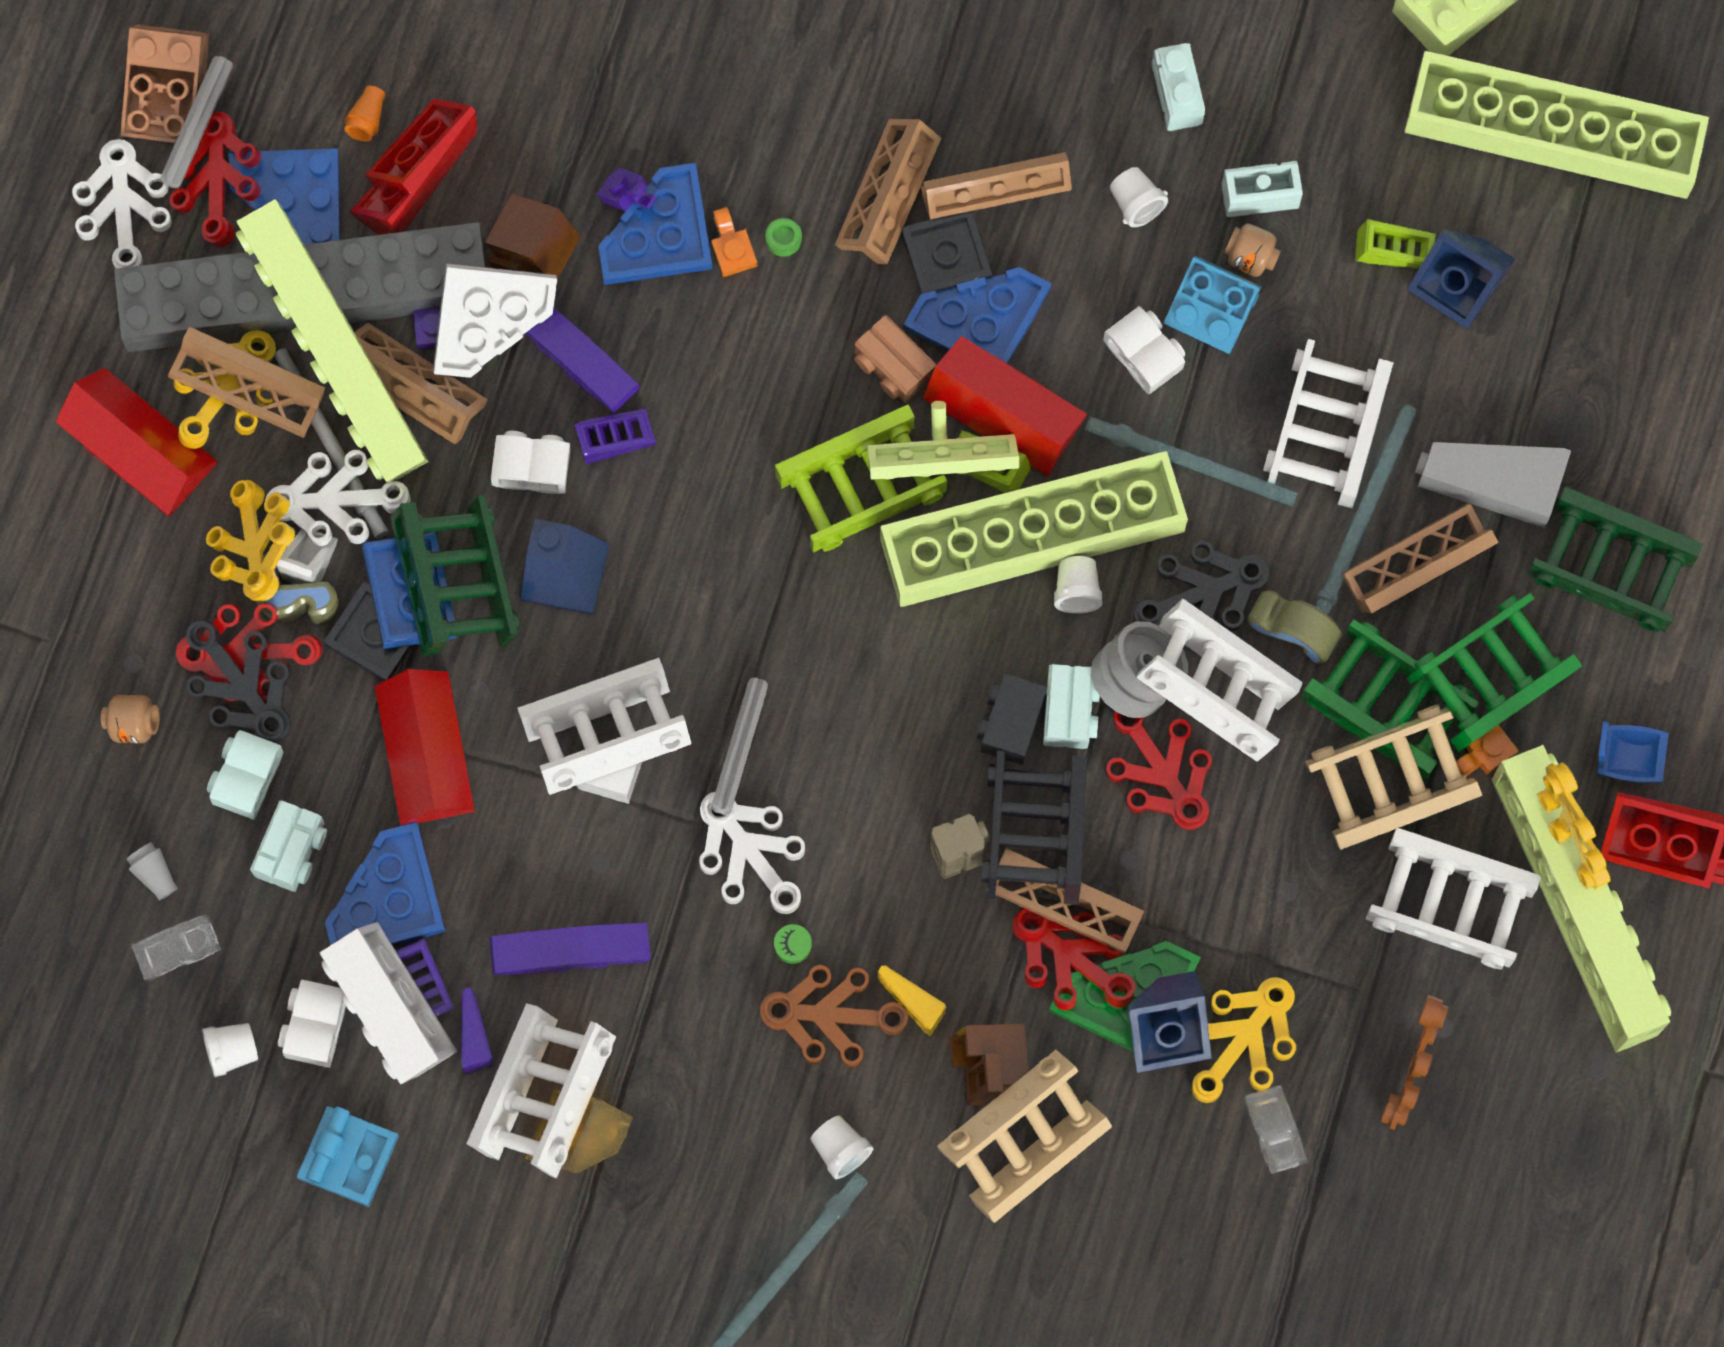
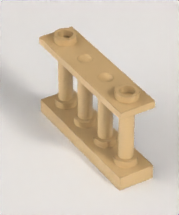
M1434 705L1417 713L1419 718L1336 750L1333 749V746H1327L1311 753L1313 759L1305 761L1310 772L1322 770L1341 820L1338 823L1339 829L1332 831L1340 850L1482 796L1478 782L1473 777L1466 779L1465 775H1461L1442 726V722L1453 719L1449 709L1444 708L1440 710L1439 705ZM1426 728L1447 779L1444 782L1446 788L1431 793L1429 788H1425L1406 736ZM1390 742L1394 746L1411 791V795H1409L1410 801L1396 806L1395 802H1390L1371 753V749ZM1353 756L1358 758L1376 806L1373 810L1375 815L1362 820L1359 815L1355 816L1335 764Z
M1057 1050L1042 1059L1038 1065L959 1129L953 1131L949 1137L937 1146L958 1168L964 1164L967 1165L980 1185L969 1197L975 1206L993 1223L1112 1128L1107 1117L1088 1100L1080 1104L1067 1082L1078 1070ZM1055 1091L1069 1115L1051 1128L1037 1105ZM1025 1115L1039 1139L1025 1151L1021 1152L1007 1129ZM993 1140H996L1010 1163L992 1177L977 1153Z

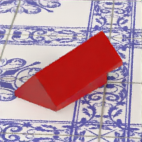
M433 99L365 174V177L373 186L350 210L351 214L378 235L404 232L477 134L476 110L470 105Z
M963 336L956 341L934 368L923 397L924 400L931 404L934 401L945 402L948 415L982 436L1015 434L1018 452L1027 456L1030 466L1048 477L1088 415L1001 358L990 354Z
M105 367L74 382L56 419V423L84 445L86 451L168 517L175 512L218 464L217 460L201 447L197 449L185 447L179 440V429Z
M407 669L376 685L375 691L400 826L475 812L449 673L447 671Z
M1618 792L1612 807L1601 854L1605 861L1710 889L1711 882L1724 885V815Z

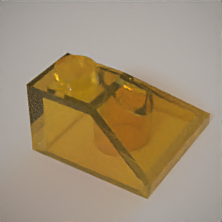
M553 1090L548 1104L555 1106L561 1092L560 1090ZM591 1097L561 1170L577 1174L617 1154L627 1136V1130L633 1117L601 1099ZM541 1119L533 1140H541L549 1120ZM526 1154L525 1160L531 1162L534 1156Z

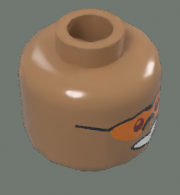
M1247 223L1241 229L1235 227L1224 254L1229 256L1228 264L1232 268L1253 277H1259L1265 268L1273 270L1281 251L1275 248L1277 239L1273 233Z
M115 695L110 700L108 707H103L101 712L102 728L107 729L109 737L117 743H145L150 739L151 735L157 733L159 728V709L145 695Z

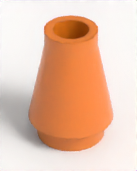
M366 86L361 97L345 117V132L353 139L368 142L372 140L373 136L378 134L382 105L385 98L383 90L375 86Z

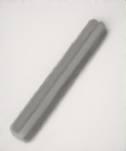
M215 56L212 59L160 177V181L168 187L179 188L231 73L233 63L222 56Z
M752 677L748 681L712 802V810L716 813L728 815L732 811L767 692L768 683L763 679Z

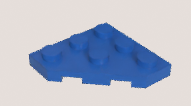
M338 148L260 151L261 160L253 168L244 167L237 161L236 153H229V164L244 177L253 178L261 187L259 197L254 201L247 202L236 193L235 187L229 183L231 192L241 201L243 200L254 211L276 199L283 207L304 245L341 240ZM252 152L246 154L245 160L251 157ZM252 185L246 187L244 194L251 190Z
M696 163L660 168L645 189L646 192L655 195L657 198L651 207L647 210L632 203L620 218L621 221L598 246L604 285L712 269Z
M1018 267L1007 270L1002 275L987 279L982 277L956 284V287L951 289L923 293L919 296L904 322L903 330L946 352L963 336L1009 364L1049 294L1052 284Z
M417 822L380 831L366 859L359 865L336 908L331 911L325 921L330 946L357 928L378 922L392 946L446 932Z

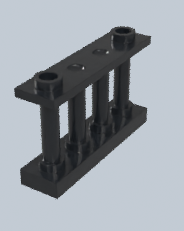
M997 750L996 765H988L987 787H994L990 860H982L981 883H988L987 898H995L997 880L1057 884V888L1064 889L1063 904L1079 905L1082 878L1087 757L1072 756L1071 770H1064L1063 773L1004 769L1005 750ZM1003 784L1062 788V792L1069 793V802L1062 801V805L1002 801ZM1001 816L1060 820V824H1067V834L1060 833V837L1000 833ZM999 848L1059 852V856H1066L1065 866H1058V869L998 865Z

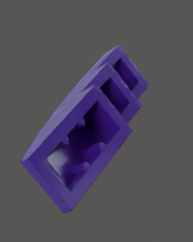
M553 308V314L542 323H537L524 333L536 343L541 352L562 367L571 380L612 412L619 409L640 388L613 359L555 308Z
M647 923L567 927L497 935L489 938L493 975L564 973L569 969L606 968L610 964L647 963L651 960Z

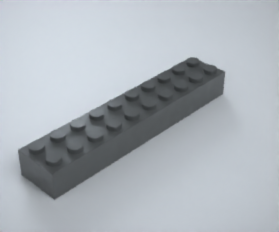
M479 222L304 245L349 324L413 316V310L441 307L446 264L486 268ZM248 252L114 269L121 339L127 352L181 346L188 327L218 340L242 338L244 334L253 330L274 334L289 332L297 326L292 317L286 320L282 316L273 300V297L278 295L273 285L267 287L257 273L254 265L259 263V260L255 253L249 255Z

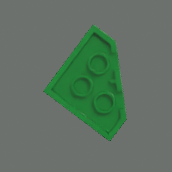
M1165 941L1153 945L1151 948L1103 962L1098 967L1110 976L1117 973L1130 976L1135 983L1134 1001L1157 978L1195 971L1201 957ZM1078 971L1071 973L1072 986L1077 991L1075 1006L1070 1010H1061L1055 1006L1053 1000L1049 1012L1133 1052L1128 1005L1121 1008L1110 1005L1105 1000L1102 989ZM1115 991L1112 993L1113 995L1119 997L1125 996V994L1121 991ZM1061 994L1059 996L1060 999L1065 1001L1072 998L1068 994Z

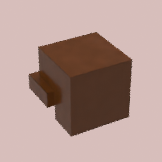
M512 193L485 241L492 251L487 261L495 269L556 275L558 280L581 236L559 208Z
M1025 1023L965 1025L949 1037L952 1068L966 1067L964 1070L968 1106L984 1105L994 1097L1001 1095L1029 1072Z

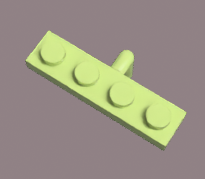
M934 401L931 404L932 441L867 445L871 479L889 480L897 477H928L937 474H965L976 471H1003L1019 468V455L1015 434L948 439L946 403L943 401Z

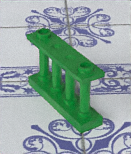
M1531 593L1519 601L1515 595L1496 607L1500 614L1437 657L1432 651L1414 663L1417 671L1406 678L1412 684L1426 675L1460 723L1457 726L1461 732L1450 740L1458 752L1582 667L1574 654L1563 662L1558 656L1554 658L1520 609L1534 600ZM1507 618L1542 665L1540 671L1543 673V676L1537 680H1534L1531 675L1527 677L1493 629ZM1480 637L1515 685L1512 688L1516 694L1508 700L1504 694L1501 696L1498 694L1466 648V646ZM1452 656H1454L1488 704L1485 708L1489 713L1481 719L1476 713L1472 715L1438 667Z
M1353 620L1346 633V636L1354 640L1326 681L1319 683L1312 678L1305 688L1301 700L1360 740L1406 723L1428 691H1431L1441 699L1442 697L1428 677L1424 675L1416 681L1388 723L1380 724L1370 717V708L1396 671L1399 670L1409 677L1417 671V668L1414 666V663L1417 661L1380 637L1381 633L1373 625ZM1367 649L1385 662L1358 701L1349 703L1339 696L1340 692L1338 689ZM1460 684L1452 685L1473 714L1479 703L1473 699L1474 694ZM1452 711L1453 719L1442 722L1445 732L1456 718ZM1429 732L1426 733L1419 744L1415 743L1412 745L1409 743L1424 783L1438 763L1433 759L1432 751L1434 750V745ZM1392 742L1374 748L1401 766Z

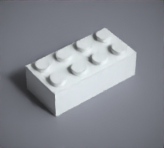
M378 922L357 928L320 952L324 959L322 967L332 981L337 980L344 992L342 999L346 1007L353 1014H358L364 1024V1027H362L364 1036L372 1046L379 1048L385 1058L382 1060L383 1066L392 1079H398L400 1084L407 1082L458 1052Z

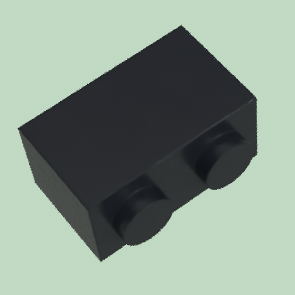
M1004 674L1001 684L994 683L988 700V704L994 707L990 719L982 718L976 737L982 740L981 752L997 757V750H1005V760L1024 765L1046 698L1047 687L1008 674Z

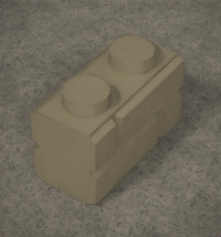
M971 814L955 819L952 825L947 822L934 827L931 832L930 851L940 876L947 879L960 874L961 869L968 871L981 866L984 852L989 851L987 843L990 842V838L983 821L976 823L974 816Z

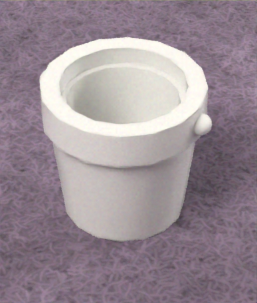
M1138 167L1124 171L1110 185V191L1123 212V223L1128 224L1132 228L1140 227L1152 221L1168 204V192L1157 188Z
M1071 556L1059 562L1057 590L1054 592V606L1058 610L1066 613H1088L1102 606V591L1099 588L1094 559L1085 556Z
M249 1023L218 1028L212 1026L202 1029L214 1077L225 1075L228 1071L258 1060Z
M835 1116L826 1121L811 1137L813 1145L828 1166L827 1170L834 1179L843 1178L853 1172L873 1151V1147L868 1140L862 1138L841 1116Z

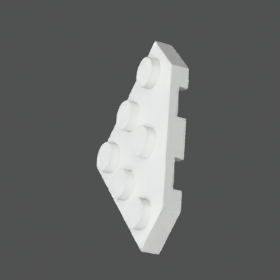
M446 264L433 364L434 374L471 378L482 369L485 363L497 354H502L519 341L529 329L553 314L557 284L556 275Z

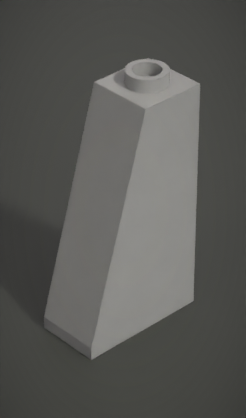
M1433 442L1429 454L1421 453L1415 473L1421 474L1418 487L1545 528L1550 518L1571 450L1548 447Z

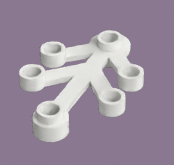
M120 139L112 140L103 146L100 152L101 166L86 182L77 183L72 190L77 204L89 206L94 203L96 192L112 177L113 189L90 215L82 216L76 221L75 228L80 238L92 240L98 235L100 226L115 210L118 248L112 256L115 269L143 265L142 255L138 248L133 245L130 208L149 221L152 229L157 232L168 230L172 223L171 216L165 208H155L128 187L127 174L146 187L148 194L153 198L165 196L169 189L165 184L159 190L150 188L152 183L160 181L162 174H152L136 162L137 156L133 146L129 142ZM116 152L124 153L120 160H113L111 157ZM84 189L91 191L87 198L78 197L79 192ZM164 215L166 220L162 224L154 223L155 217ZM90 223L94 225L90 232L81 231L84 224ZM125 253L133 255L129 262H122L120 258Z
M352 450L345 456V466L318 493L304 494L318 478L326 477L332 470L329 457L321 452L310 456L308 468L290 486H277L266 496L267 499L270 494L278 492L284 497L289 498V510L280 521L292 520L309 535L312 543L316 546L327 545L332 539V532L326 522H315L304 511L306 509H319L345 531L350 542L361 544L369 536L366 523L362 519H353L340 507L382 505L388 513L393 514L401 503L411 502L407 487L398 481L386 483L381 489L342 491L357 475L365 473L368 469L366 455L360 450ZM359 458L363 460L362 464L358 467L350 466L354 459ZM318 461L326 462L322 469L314 468L315 463ZM398 490L400 492L397 498L390 499L387 497L391 491ZM353 528H363V532L360 535H351ZM319 529L326 530V534L322 538L314 537L315 532Z
M715 792L708 794L700 806L702 820L709 826L705 852L701 854L699 859L701 870L709 875L720 871L722 858L719 854V848L724 829L733 841L727 881L722 886L723 899L729 904H737L744 898L742 879L745 860H747L770 890L773 908L781 914H790L796 911L801 902L799 888L792 882H783L759 850L782 853L787 859L795 861L802 858L805 853L804 841L798 836L782 838L748 833L737 822L761 823L764 829L775 831L783 823L781 810L774 806L763 809L737 805L734 800L731 813L717 817L712 813V802ZM768 813H775L779 817L775 824L765 822L764 818ZM796 842L801 846V850L796 854L789 853L786 849L788 844ZM709 856H713L718 860L717 865L713 868H708L704 865V860ZM736 886L740 889V894L735 898H731L726 894L727 888ZM782 894H789L792 896L793 901L785 906L778 899Z

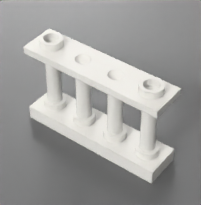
M1308 339L1305 351L1297 349L1292 370L1298 372L1277 450L1268 451L1263 471L1270 473L1267 485L1274 486L1278 471L1335 487L1334 491L1341 492L1338 505L1352 508L1359 489L1393 362L1379 359L1375 370L1361 371L1311 357L1315 341ZM1310 371L1363 386L1362 390L1369 392L1366 404L1359 402L1358 405L1301 390L1306 372ZM1297 404L1353 419L1354 424L1360 425L1357 437L1349 436V439L1292 424ZM1291 438L1344 453V457L1350 459L1347 471L1340 469L1338 473L1284 458L1283 453L1287 439Z
M1182 598L1163 616L1159 624L1161 629L1172 636L1163 657L1157 655L1138 672L1136 678L1258 762L1277 746L1280 740L1266 730L1274 708L1279 710L1297 695L1303 682ZM1184 645L1202 657L1193 678L1175 667ZM1214 666L1232 678L1223 699L1206 688ZM1244 687L1262 699L1254 720H1251L1236 709Z
M659 658L518 708L528 741L531 742L540 738L549 759V763L540 766L549 795L662 754L676 751L691 744L683 715L670 719L661 695L669 693L670 690ZM647 700L656 724L635 732L626 707ZM611 713L621 737L599 744L590 720ZM576 726L585 750L564 757L555 733Z
M1396 828L1388 850L1396 852L1395 857L1398 859L1382 908L1371 905L1366 920L1372 921L1373 927L1384 932L1393 933L1396 929L1482 958L1481 963L1488 967L1503 969V966L1510 968L1515 961L1517 953L1507 950L1505 947L1520 899H1525V896L1532 898L1538 888L1541 875ZM1420 860L1432 864L1431 869L1434 871L1417 920L1396 912L1411 865ZM1456 872L1467 876V881L1470 884L1455 931L1453 932L1433 925V921L1448 875ZM1489 884L1503 888V893L1506 894L1491 944L1469 937L1484 887H1488Z
M526 1003L467 1141V1145L485 1156L499 1160L504 1147L533 1155L534 1157L531 1161L533 1166L551 1177L557 1178L562 1165L567 1159L569 1148L605 1062L611 1054L616 1036L599 1024L591 1021L585 1035L555 1027L558 1021L556 1018L538 1006ZM549 1041L578 1049L570 1071L540 1062ZM534 1076L563 1085L555 1106L526 1098ZM519 1112L549 1120L540 1141L510 1133Z

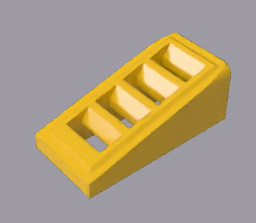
M881 966L878 971L880 983L906 1009L909 1016L918 1026L931 1036L945 1015V1004L887 966Z

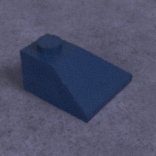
M1443 230L1407 290L1468 329L1499 287L1514 263L1515 258L1486 239Z
M535 518L526 554L521 601L594 615L610 546L609 543L571 525Z
M1195 971L1157 978L1128 1005L1137 1073L1212 1059L1205 996Z

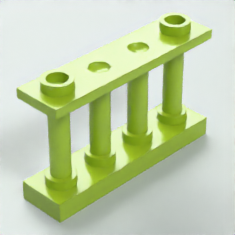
M905 405L775 465V477L781 489L789 485L792 488L796 487L818 531L810 535V547L813 552L823 549L825 552L835 549L843 543L842 539L920 503L927 506L943 497L942 493L946 492L947 479L944 474L932 480L930 476H913L918 486L899 495L890 479H874L884 502L864 510L842 466L845 463L844 460L857 455L858 457H863L869 469L867 445H879L888 440L896 443L912 442L909 434L911 433L910 430L914 429L915 416L909 405ZM822 470L830 473L851 517L832 526L809 482L811 475Z

